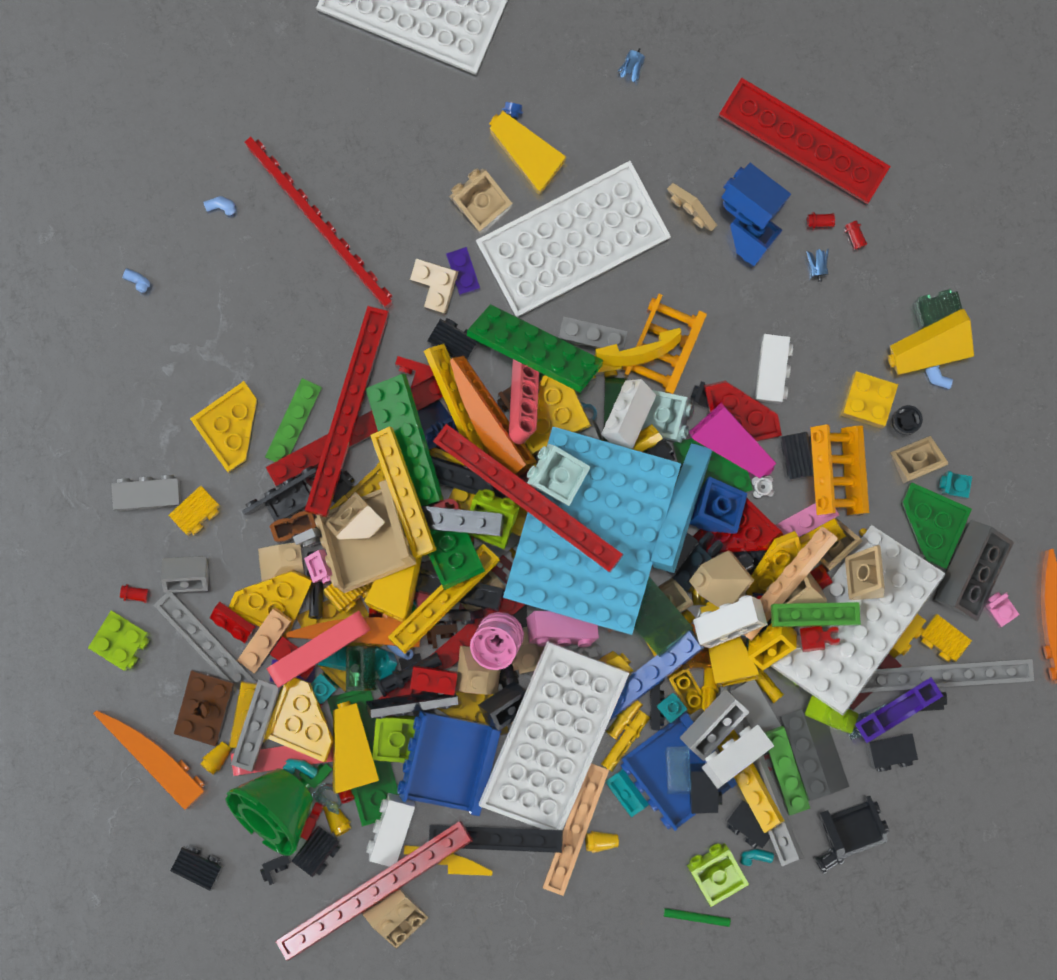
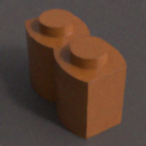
M306 511L296 513L291 519H279L269 526L274 541L277 543L289 542L293 540V536L311 528H317L314 514L307 513Z

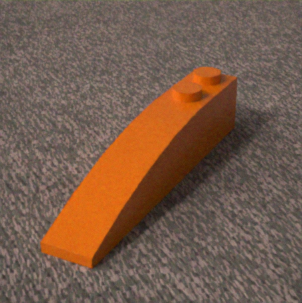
M465 356L452 358L450 363L463 404L475 430L487 448L489 456L520 478L537 461L525 444H516L509 437V420Z
M1049 549L1044 554L1041 579V616L1046 646H1043L1045 658L1050 660V678L1057 684V561L1054 549Z
M383 613L382 618L364 617L371 630L351 642L395 646L388 636L402 622ZM344 619L299 628L287 632L286 637L314 639ZM421 639L413 647L420 648Z
M96 710L93 713L184 810L188 809L206 792L204 788L206 784L197 775L193 777L188 772L190 767L182 759L178 761L160 744L122 720L100 710Z

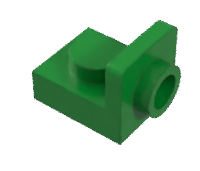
M326 763L324 766L319 764L316 767L318 769L317 774L313 778L300 771L299 775L302 777L300 781L308 789L311 787L316 789L333 771V767L329 763Z

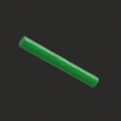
M669 908L664 909V917L730 927L731 918Z

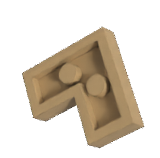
M674 183L667 188L672 195L670 198L672 202L678 207L682 205L690 215H693V221L701 229L705 227L712 231L717 226L695 196Z
M416 259L410 280L430 286L424 307L447 313L459 271Z

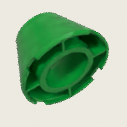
M277 768L226 793L227 797L225 800L228 808L251 835L256 832L264 839L262 844L279 854L290 856L296 851L313 798L305 785L294 775L284 769Z

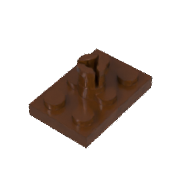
M191 670L174 734L217 746L235 682Z

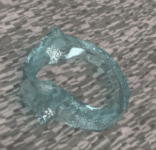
M322 784L316 792L311 793L318 803H326L327 809L330 812L339 814L338 809L342 805L339 794L336 793L338 797L337 803L327 800L322 794L324 790L333 791L332 784Z

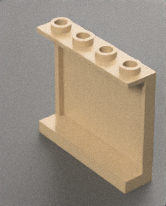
M386 480L379 482L381 489L361 497L385 521L381 530L370 538L339 540L325 525V522L341 506L329 510L327 517L317 515V518H315L316 526L321 530L322 534L320 542L327 552L325 560L333 574L330 576L331 582L335 588H339L343 593L417 564Z

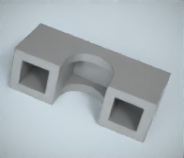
M563 316L558 338L572 345H586L595 348L617 344L619 351H623L628 331Z

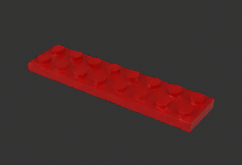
M742 77L719 113L721 118L867 205L891 167Z

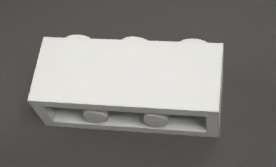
M770 334L762 336L755 399L759 402L781 405L783 399H787L788 386H785V378H789L791 365H787L788 356H792L793 343H790V337Z
M642 379L626 380L614 403V407L602 431V435L612 444L632 449L656 397V394Z
M751 595L739 598L738 602L733 604H723L716 611L704 612L700 614L699 618L693 620L699 644L707 648H712L768 625L761 600Z
M759 725L752 729L750 726L746 727L739 733L741 737L738 740L730 739L722 745L724 749L722 752L717 754L714 751L705 758L707 763L702 766V769L717 789L774 747Z
M388 793L387 800H382L379 811L382 812L380 820L376 819L373 832L376 834L374 840H369L366 853H369L370 862L390 867L398 861L415 809V802L413 800L407 799L406 802H403L399 795Z

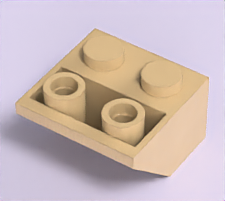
M401 888L362 913L373 929L396 949L428 919V916Z

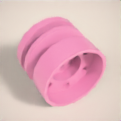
M496 612L489 614L482 620L471 639L470 650L473 658L486 669L499 670L506 668L514 660L523 642L524 632L522 626L515 617L508 613Z

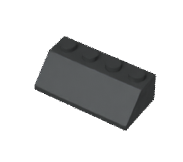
M971 520L950 567L947 569L944 580L937 591L935 600L960 614L978 621L1014 542L993 527Z
M807 707L781 715L779 719L781 725L785 728L807 799L812 801L849 787L829 725L806 716Z

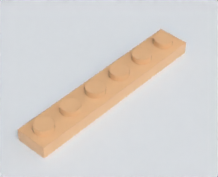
M821 527L814 533L812 539L799 551L795 559L784 569L783 573L761 597L760 600L767 622L771 618V605L783 604L837 541L838 538L824 527ZM763 627L744 635L752 641Z
M591 763L563 830L562 853H555L543 889L564 896L607 778L608 769Z

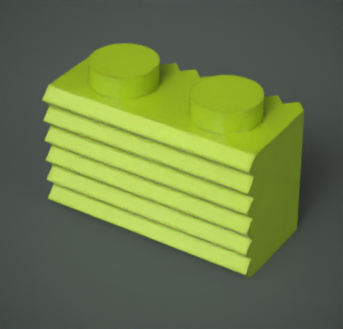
M811 696L805 712L806 716L847 733L853 732L859 716L857 712L850 709L842 716L815 696Z

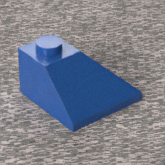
M735 218L730 224L737 254L753 266L758 263L783 231L772 221L764 229H761L755 223L752 225L744 224L738 218Z
M708 477L699 492L690 524L709 532L737 533L748 493Z

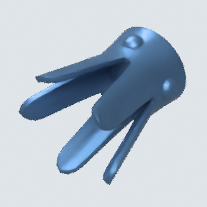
M640 48L638 51L630 50L625 59L626 61L618 70L619 72L623 68L620 74L621 77H624L627 73L630 74L633 70V82L636 81V78L637 80L639 79L641 64L644 63L645 56L639 53Z
M818 249L816 251V262L813 254L806 251L812 268V277L819 276L820 282H822L821 276L829 275L827 269L829 249L826 251V257L825 251Z

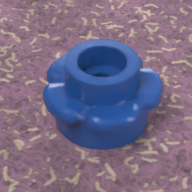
M505 102V107L502 108L511 117L518 118L519 114H523L521 111L522 105Z

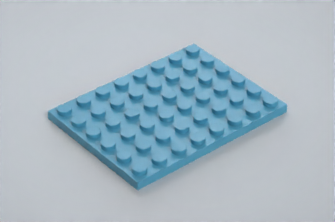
M552 427L548 444L555 445L590 466V469L570 506L563 504L536 488L535 490L605 540L624 556L610 573L528 512L503 598L632 635L653 564L651 558L661 526L665 522L681 463Z

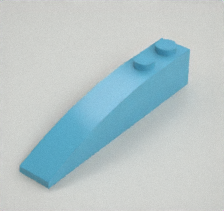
M692 443L690 445L651 558L654 568L675 573L712 454V450L707 447Z

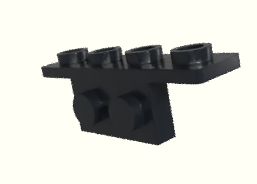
M310 466L301 472L302 475L296 479L291 477L284 481L283 487L277 490L273 488L265 492V497L259 501L254 499L245 504L246 508L242 510L243 515H250L266 505L275 522L279 519L288 518L306 507L310 495L305 482L315 477L318 467Z

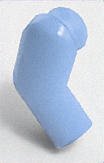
M223 196L203 202L207 212L217 208L224 210L228 216L236 212L235 203Z
M128 268L125 269L122 278L135 283L137 291L141 293L146 292L147 288L150 287V281L138 272Z
M940 365L926 368V374L932 384L947 389L951 388L953 379L942 376L939 369Z
M387 645V648L401 658L410 660L413 657L411 649L404 654L397 646Z

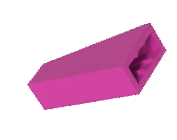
M722 403L689 431V434L695 441L759 478L763 475H769L774 470L776 465L774 459Z

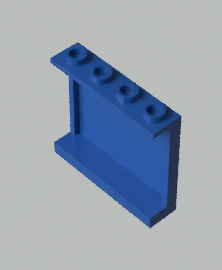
M420 711L419 717H415L413 729L415 730L414 737L410 738L408 744L409 758L405 759L403 764L404 778L398 784L397 793L403 802H406L408 799L469 811L471 815L480 816L482 807L479 806V801L490 777L501 730L497 731L485 723Z
M686 711L672 723H668L621 759L623 764L620 765L628 776L632 774L637 781L634 784L640 793L646 792L650 799L647 802L654 812L657 810L661 812L663 817L660 820L669 830L672 827L674 831L696 815L691 813L689 764L707 763L706 760L703 761L680 739L683 733L694 723ZM733 777L718 788V791H722V794H724L730 788L736 786L735 778Z

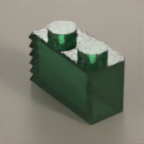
M951 289L941 291L939 296L931 298L930 294L918 297V301L913 304L919 329H923L962 309L958 291L952 292Z
M346 646V691H372L377 689L375 687L377 684L375 682V676L377 675L375 673L377 671L375 669V663L377 662L375 660V654L377 653L375 646Z

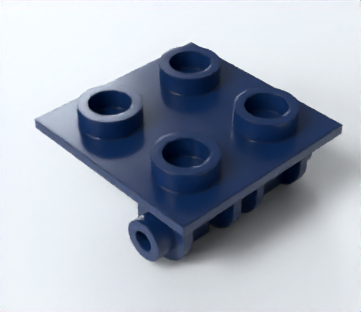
M440 400L417 411L429 450L438 446L433 441L446 424L458 432L452 416H450Z

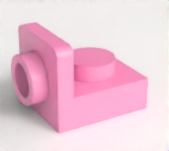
M325 549L318 550L304 558L313 583H331L330 576L333 574L325 560V556H327Z
M1007 592L1003 594L995 593L988 598L990 603L985 605L1000 627H1003L1020 615L1008 599L1009 595Z

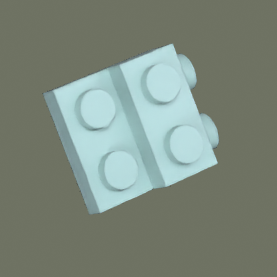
M652 390L656 397L641 431L652 424L659 431L663 439L681 443L682 438H686L688 435L689 427L686 425L688 417H692L694 413L692 400L688 397Z
M548 444L547 447L543 446L538 453V458L540 459L536 467L532 466L527 473V478H529L527 483L563 504L570 506L590 466L555 445Z

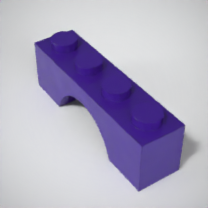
M930 677L855 725L866 743H869L942 698L943 694L933 678Z

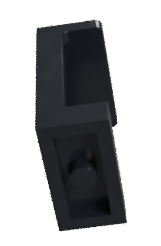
M871 796L866 797L865 803L830 815L828 810L820 813L822 825L837 860L888 842V825L885 820L881 821L879 814H881L880 807L877 801H872Z

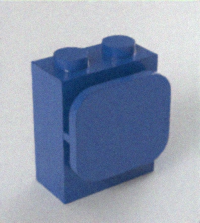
M750 162L745 168L740 167L733 176L735 179L731 177L723 187L726 191L721 198L724 199V208L741 222L747 225L755 223L761 229H764L782 209L791 193Z

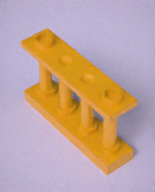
M658 294L657 299L652 297L648 306V310L651 313L636 347L646 345L643 341L648 331L657 335L668 331V329L651 323L656 311L688 324V327L691 328L689 335H681V341L678 343L683 348L680 356L666 353L658 358L670 363L671 367H674L672 375L667 374L665 376L639 364L623 366L622 369L625 370L624 377L628 378L630 372L633 371L663 384L662 386L666 388L665 393L673 394L707 314L699 311L697 316L685 314L660 303L663 295Z
M828 424L810 427L816 514L836 513L835 508H847V515L869 513L863 426L857 425L841 428V433H830V425ZM831 442H842L843 455H832ZM832 464H844V477H833ZM834 486H845L846 499H835Z

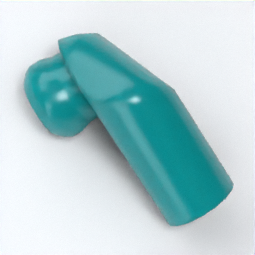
M290 758L285 761L286 764L283 766V769L291 774L297 769L311 778L315 777L318 771L316 767L308 762Z
M761 849L744 851L740 855L742 856L740 863L746 866H751L753 859L772 863L774 859L773 852Z

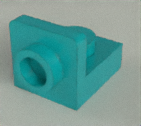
M947 471L945 476L941 475L939 488H942V494L968 499L972 476Z
M373 646L365 661L367 667L377 671L380 679L392 674V671L395 670L398 664L394 653L377 646Z
M325 672L321 673L311 683L317 701L320 704H323L340 688Z
M671 693L657 705V708L664 715L668 723H672L687 710L675 693Z

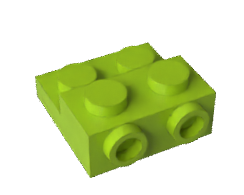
M478 490L472 500L470 511L505 514L502 537L470 533L468 535L505 549L520 506L516 505L510 498L501 499L494 496L495 494L491 490Z
M111 610L88 649L120 669L127 671L128 668L132 669L136 664L138 651L140 649L144 650L150 640L147 637L150 633Z
M398 715V717L386 716L382 719H376L373 760L404 763L405 759L409 758L408 744L410 738L414 737L415 730L413 729V724L416 716Z
M720 843L714 844L710 847L709 853L704 856H694L691 858L690 864L687 865L710 907L749 885L725 843L722 845Z

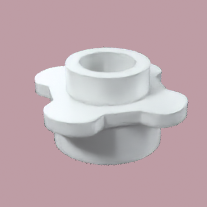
M769 475L765 476V478L754 477L751 481L752 485H754L753 496L758 499L761 496H773L775 490L772 488L773 478Z

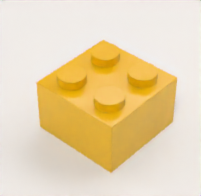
M856 371L852 376L840 416L883 429L886 426L898 384Z

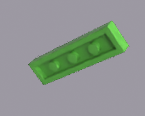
M303 378L301 379L265 458L276 462L293 452L320 395L321 386Z
M859 602L771 605L772 627L861 625Z
M780 726L764 732L774 745L768 751L787 813L791 816L810 809L785 728Z

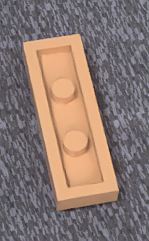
M274 607L237 661L255 674L293 620Z

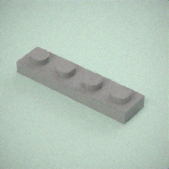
M258 680L231 765L251 772L254 771L281 687L278 688L275 684Z

